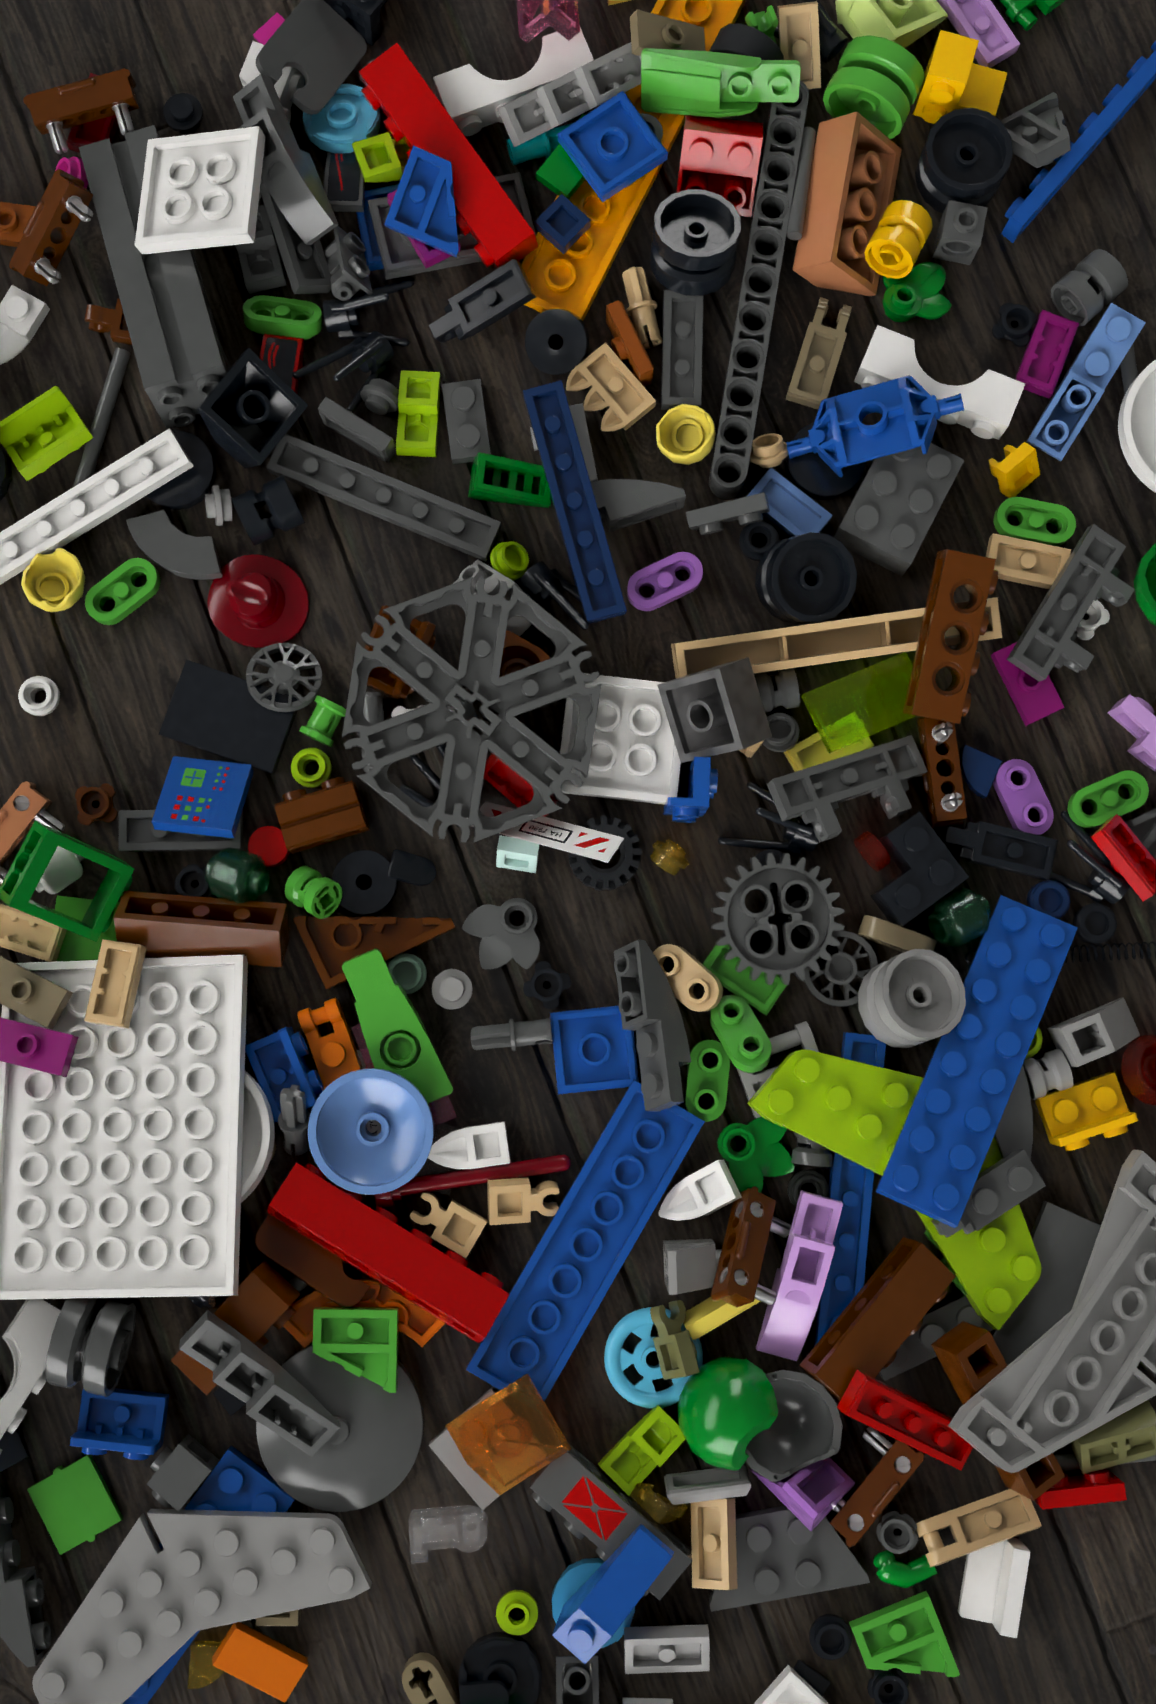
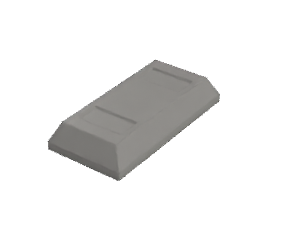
M742 1465L736 1471L713 1468L666 1474L664 1476L667 1498L673 1505L747 1496L751 1489L746 1465Z

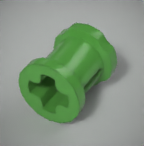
M317 695L314 700L317 705L307 725L301 726L299 732L328 747H332L334 742L331 738L341 718L345 717L346 709Z

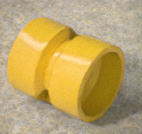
M908 200L894 201L887 206L864 252L865 259L870 268L886 278L898 279L907 276L911 272L933 228L932 218L928 211L921 205Z

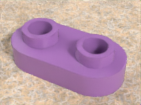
M677 552L640 569L628 581V600L638 610L652 611L693 592L700 585L703 576L702 564L695 555L689 552ZM676 571H687L690 576L689 579L685 581L678 580L675 576ZM644 586H648L653 589L654 594L649 598L641 596L639 590Z
M1012 759L1000 765L993 781V786L1013 829L1035 835L1043 834L1051 827L1054 813L1035 770L1028 762L1021 759ZM1012 772H1017L1022 776L1023 781L1020 786L1012 783ZM1030 808L1038 811V822H1032L1028 818Z

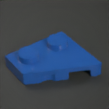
M413 145L384 225L391 230L457 258L459 245L452 164L446 159Z

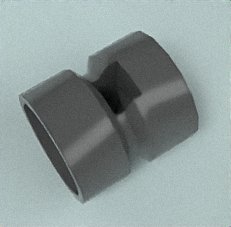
M1101 249L1093 250L1078 263L1075 270L1069 271L1051 288L1053 304L1064 318L1078 322L1079 326H1085L1101 312L1104 305L1110 304L1128 287L1126 271L1121 263L1107 251Z

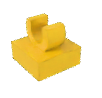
M1023 442L1018 448L1006 445L1004 447L1005 459L1001 462H997L993 458L988 460L991 474L998 479L1000 492L1008 498L1015 497L1040 476L1036 449L1026 442Z

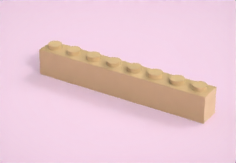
M998 597L988 598L985 611L989 612V622L983 636L979 635L978 641L1002 638ZM969 601L955 604L959 608L963 609L967 606ZM925 608L671 644L675 679L748 657L755 674L915 651ZM950 627L945 633L944 640L947 646L960 643L961 636L955 627Z

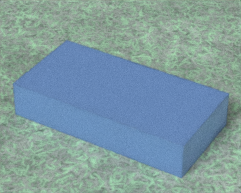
M770 468L747 495L751 496L764 492L767 495L770 512L763 513L762 515L789 537L809 532L820 533L833 516L773 468Z

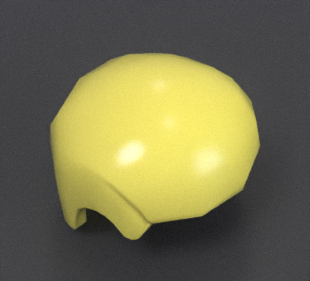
M678 405L669 409L656 424V444L661 453L673 463L690 465L702 461L710 453L714 445L716 436L714 421L710 414L699 406Z
M57 548L53 553H37L34 556L30 565L23 571L21 586L31 604L48 612H59L71 608L82 597L85 574L75 555L65 549Z

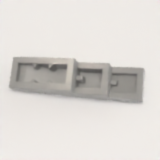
M630 42L497 108L513 146L516 147L605 103L621 91L626 92L640 85L641 56L632 54Z

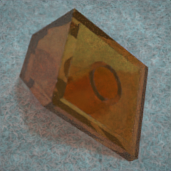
M528 1374L481 1401L445 1425L467 1465L499 1495H502L571 1450L570 1445Z

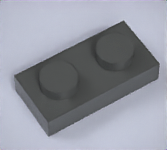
M481 379L442 384L452 464L473 462L478 452L491 454Z
M763 492L688 511L686 516L690 529L693 531L700 530L701 535H708L724 530L723 523L738 520L739 526L762 521V514L770 512L767 495Z

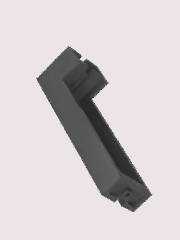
M155 125L125 133L126 141L111 144L108 138L81 146L79 150L90 191L93 194L94 206L142 383L165 427L171 428L174 426L183 427L197 420L195 415L199 413L197 408L231 366L219 340L194 249L141 254L135 246L148 139L160 138Z

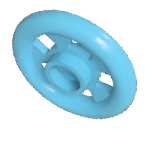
M651 1307L629 1313L614 1326L605 1345L604 1364L610 1383L624 1399L644 1408L653 1409L657 1405L663 1408L679 1401L680 1394L689 1376L672 1379L673 1385L661 1391L655 1390L652 1381L663 1378L660 1364L652 1366L646 1362V1356L650 1352L656 1351L653 1338L657 1337L650 1336L654 1323L650 1314ZM665 1309L667 1317L670 1318L671 1311ZM682 1324L681 1331L686 1330L684 1324ZM631 1332L642 1339L636 1345L633 1353L622 1348L623 1343ZM691 1338L696 1347V1360L698 1367L703 1365L701 1342L699 1338L696 1340ZM631 1364H634L637 1372L643 1376L635 1385L628 1380L623 1372Z

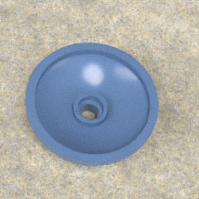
M378 1068L351 1071L334 1080L317 1098L308 1122L309 1147L319 1169L330 1181L339 1187L366 1195L393 1191L414 1178L429 1156L434 1137V1123L431 1110L419 1089L405 1077L392 1071ZM370 1120L378 1121L381 1124V1132L377 1134L370 1133L367 1130V1122Z

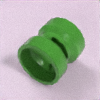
M301 866L294 870L285 884L284 892L287 900L298 907H304L309 914L319 919L327 918L333 914L342 899V888L339 883L328 877H322L320 872L309 866Z

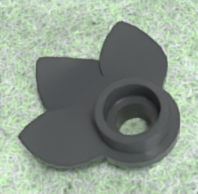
M512 898L501 906L482 905L475 909L464 921L462 930L470 935L482 938L479 947V960L482 969L499 968L508 963L512 958L521 967L529 969L539 955L540 941L534 931L537 924V912L534 906L525 899ZM514 911H521L525 915V921L520 926H514L510 923V915Z

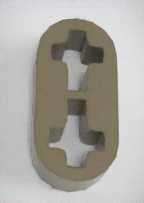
M864 915L858 931L859 936L902 953L912 949L934 951L937 943L936 940L869 915Z
M420 1652L408 1659L402 1674V1684L411 1704H434V1699H436L438 1704H460L440 1663L433 1655ZM419 1667L422 1672L431 1671L428 1679V1685L431 1690L427 1691L421 1679L413 1681L415 1668Z

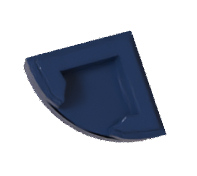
M964 745L959 756L962 774L970 790L984 799L989 793L1002 760Z

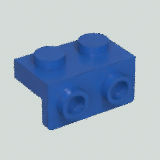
M711 757L693 758L688 773V798H667L663 815H672V822L695 823L696 818L703 817L708 810L710 799H713L714 793H717L718 769L711 768Z
M285 1027L274 1034L245 1046L246 1054L257 1081L270 1104L274 1122H278V1117L281 1113L280 1092L283 1088H290L292 1084L300 1086V1091L305 1093L306 1109L314 1106L317 1098L323 1092L324 1086L318 1072L315 1069L310 1071L304 1056L308 1055L309 1051L300 1031L294 1033L292 1027Z
M115 1388L111 1395L105 1397L87 1393L83 1389L77 1432L71 1436L70 1446L82 1447L81 1452L88 1455H104L109 1450L124 1452L123 1457L131 1460L148 1459L149 1455H154L163 1446L170 1394Z

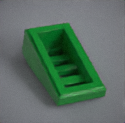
M478 452L472 464L468 498L543 508L550 507L551 494L542 465ZM485 471L492 472L490 485L484 484ZM501 473L508 474L506 488L500 487ZM518 475H524L522 491L516 490ZM533 477H540L538 495L531 493Z

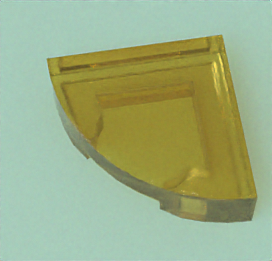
M637 1483L630 1496L658 1524L682 1519L688 1509L687 1504L673 1505L669 1499L652 1491L654 1485Z
M193 1641L190 1652L188 1689L205 1687L213 1683L224 1673V1671L212 1665V1657L221 1642Z

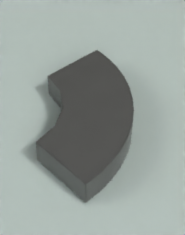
M165 510L126 520L128 529L141 551L148 559L163 569L174 573L176 576L188 579L208 580L223 577L215 541L212 536L195 537L182 533L172 525Z

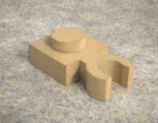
M528 1177L487 1180L489 1225L531 1222V1211H538L544 1216H555L559 1209L557 1202L546 1203L543 1199L549 1194H559L557 1182L544 1181L538 1184L536 1188H531Z
M423 1192L421 1198L431 1204V1213L421 1215L413 1210L410 1218L420 1225L431 1223L436 1226L431 1238L467 1258L488 1220L455 1200L451 1201L446 1210L441 1207L436 1195L431 1192Z

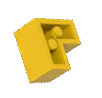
M940 30L924 73L925 80L918 94L913 115L921 117L926 122L936 124L942 116L955 109L976 108L996 116L1007 72L973 63L979 40Z

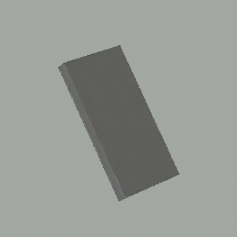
M520 172L496 176L495 179L535 233ZM387 197L368 200V208L386 280L482 261L473 248L478 244L471 233L464 236L457 227L458 241L461 244L457 258L451 256L426 269L408 237L385 227L384 223L390 210Z
M1043 1201L1030 1233L1041 1262V1276L1001 1329H994L990 1332L1007 1365L1012 1363L1072 1310L1101 1225Z

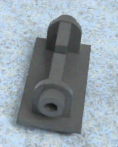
M337 226L333 229L335 240L325 250L329 273L332 275L330 277L332 294L341 301H347L358 290L362 289L370 296L372 288L369 278L370 270L364 254L366 248L356 234L353 232L347 234L342 228Z

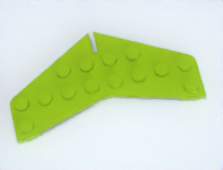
M803 1049L790 1053L747 1104L762 1118L778 1126L785 1127L882 1176L923 1077ZM995 1136L979 1174L1002 1159ZM1017 1204L978 1231L975 1230L970 1234H965L963 1229L948 1238L944 1235H939L931 1222L933 1218L916 1211L967 1292L966 1297L977 1315L992 1329L1000 1330L1037 1283L1042 1271L1041 1262L1020 1205Z

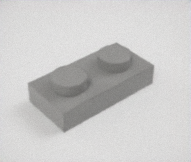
M708 1624L624 1627L625 1674L710 1671Z

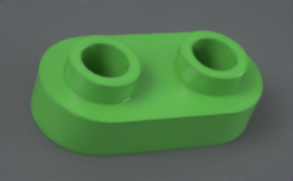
M260 295L248 299L243 305L246 327L258 334L304 338L306 340L317 335L322 330L321 309L310 301Z
M1023 497L1006 499L996 510L993 519L995 529L1000 535L1057 547L1063 545L1074 534L1076 529V519L1067 507ZM1007 516H1016L1019 520V525H1011L1007 520ZM1046 523L1055 524L1058 530L1057 533H1050L1046 528Z
M142 558L127 560L88 591L85 598L87 612L101 624L114 625L119 623L157 593L161 582L157 569L149 561ZM139 576L147 577L144 586L135 587V580ZM114 600V608L108 612L104 611L103 606L105 602Z
M1127 770L1114 774L1076 791L1068 801V814L1072 821L1081 827L1092 828L1101 825L1116 814L1122 816L1144 805L1149 795L1147 781L1141 774L1135 771ZM1120 786L1128 789V799H1123L1119 796L1118 789ZM1084 801L1091 803L1093 806L1091 815L1083 812L1082 804Z
M735 995L723 996L720 1003L711 1010L710 1023L712 1029L736 1068L747 1073L761 1071L770 1061L772 1051L770 1039L751 1007L744 999ZM735 1010L738 1016L730 1018L724 1012ZM753 1043L757 1045L758 1049L750 1052L744 1048V1045Z
M707 1039L696 1043L690 1051L691 1063H688L684 1098L687 1111L705 1122L717 1119L725 1110L730 1058L722 1044L716 1040ZM708 1052H713L717 1056V1063L712 1068L705 1067L702 1062L703 1056ZM704 1093H709L713 1097V1105L708 1109L701 1108L698 1103L699 1097Z

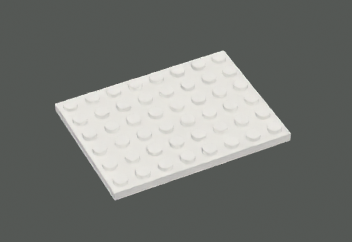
M245 955L144 958L129 1029L84 1021L98 960L16 963L73 993L53 1030L79 1038L67 1077L0 1061V1300L238 1296L247 957ZM2 1005L1 1018L49 1029Z

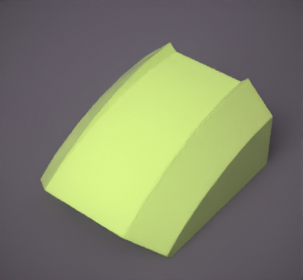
M835 0L837 24H842L853 39L871 35L886 38L904 48L924 36L948 17V14L937 0Z

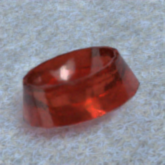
M1149 1034L1139 1036L1129 1043L1122 1057L1121 1070L1124 1083L1132 1095L1143 1103L1156 1106V1035Z

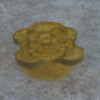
M669 839L665 843L657 840L652 845L655 850L650 855L651 860L666 872L676 875L681 868L685 869L690 864L684 858L687 852L675 842Z

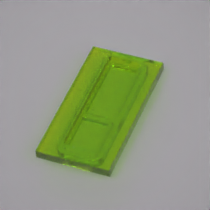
M906 652L842 677L801 696L829 754L916 717L915 715L903 713L913 667Z

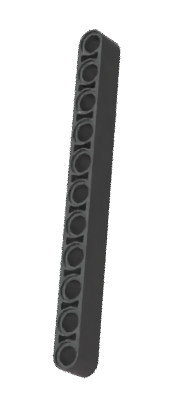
M801 80L799 98L793 103L796 106L787 107L781 102H772L769 112L709 476V487L712 493L721 499L737 497L742 491L748 473L809 99L808 88ZM777 138H785V139H787L790 143H789V144H781V143H779L778 141H776L775 139H777ZM772 174L781 175L785 180L775 181L771 179L769 176ZM774 211L779 217L769 218L763 212ZM760 247L769 248L773 252V254L765 256L760 254L756 249ZM753 284H761L764 287H766L768 291L764 293L754 292L750 288V286ZM755 321L761 325L762 329L752 331L747 329L744 323ZM749 358L756 366L744 368L738 364L737 360ZM735 395H742L749 400L750 404L738 406L732 402L731 398ZM735 432L742 436L744 442L734 445L729 443L724 436ZM723 470L733 471L737 475L738 480L733 483L724 482L719 478L718 473Z

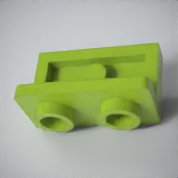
M58 386L52 387L0 421V443L4 446L26 481H29L39 473L45 472L50 466L71 452L78 450L82 445L94 438Z

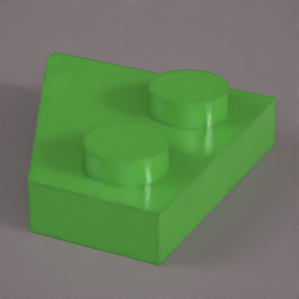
M315 1307L313 1310L312 1353L329 1362L334 1361L342 1365L350 1373L358 1377L363 1376L384 1387L383 1390L389 1393L397 1392L399 1308Z
M927 1591L849 1622L867 1669L888 1671L889 1669L897 1668L904 1673L921 1674L922 1670L945 1673L946 1677H957L960 1675Z

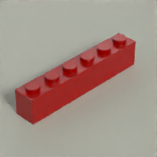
M398 43L394 44L359 71L365 87L361 89L363 96L374 111L381 108L388 117L383 123L396 142L402 138L410 148L406 152L408 158L414 145L451 162L456 224L464 236L471 233L478 244L473 248L486 267L493 264L498 269L512 259L520 261L539 247L532 228Z
M296 1162L270 1202L267 1210L269 1215L475 1342L480 1343L486 1338L510 1295L502 1289L504 1284L499 1279L486 1272H482L481 1276L467 1268L468 1261L459 1254L447 1250L444 1254L431 1246L433 1240L425 1233L417 1229H412L410 1232L396 1224L398 1221L397 1217L381 1207H377L375 1210L371 1209L361 1202L363 1197L360 1194L343 1188L339 1189L326 1181L327 1177L318 1167L309 1163L303 1167Z

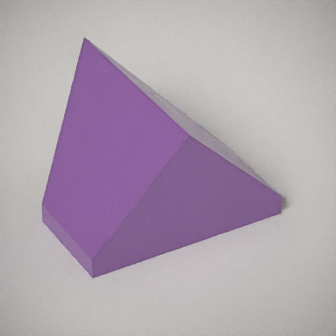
M830 1457L810 1464L778 1482L769 1481L750 1469L810 1532L855 1484Z

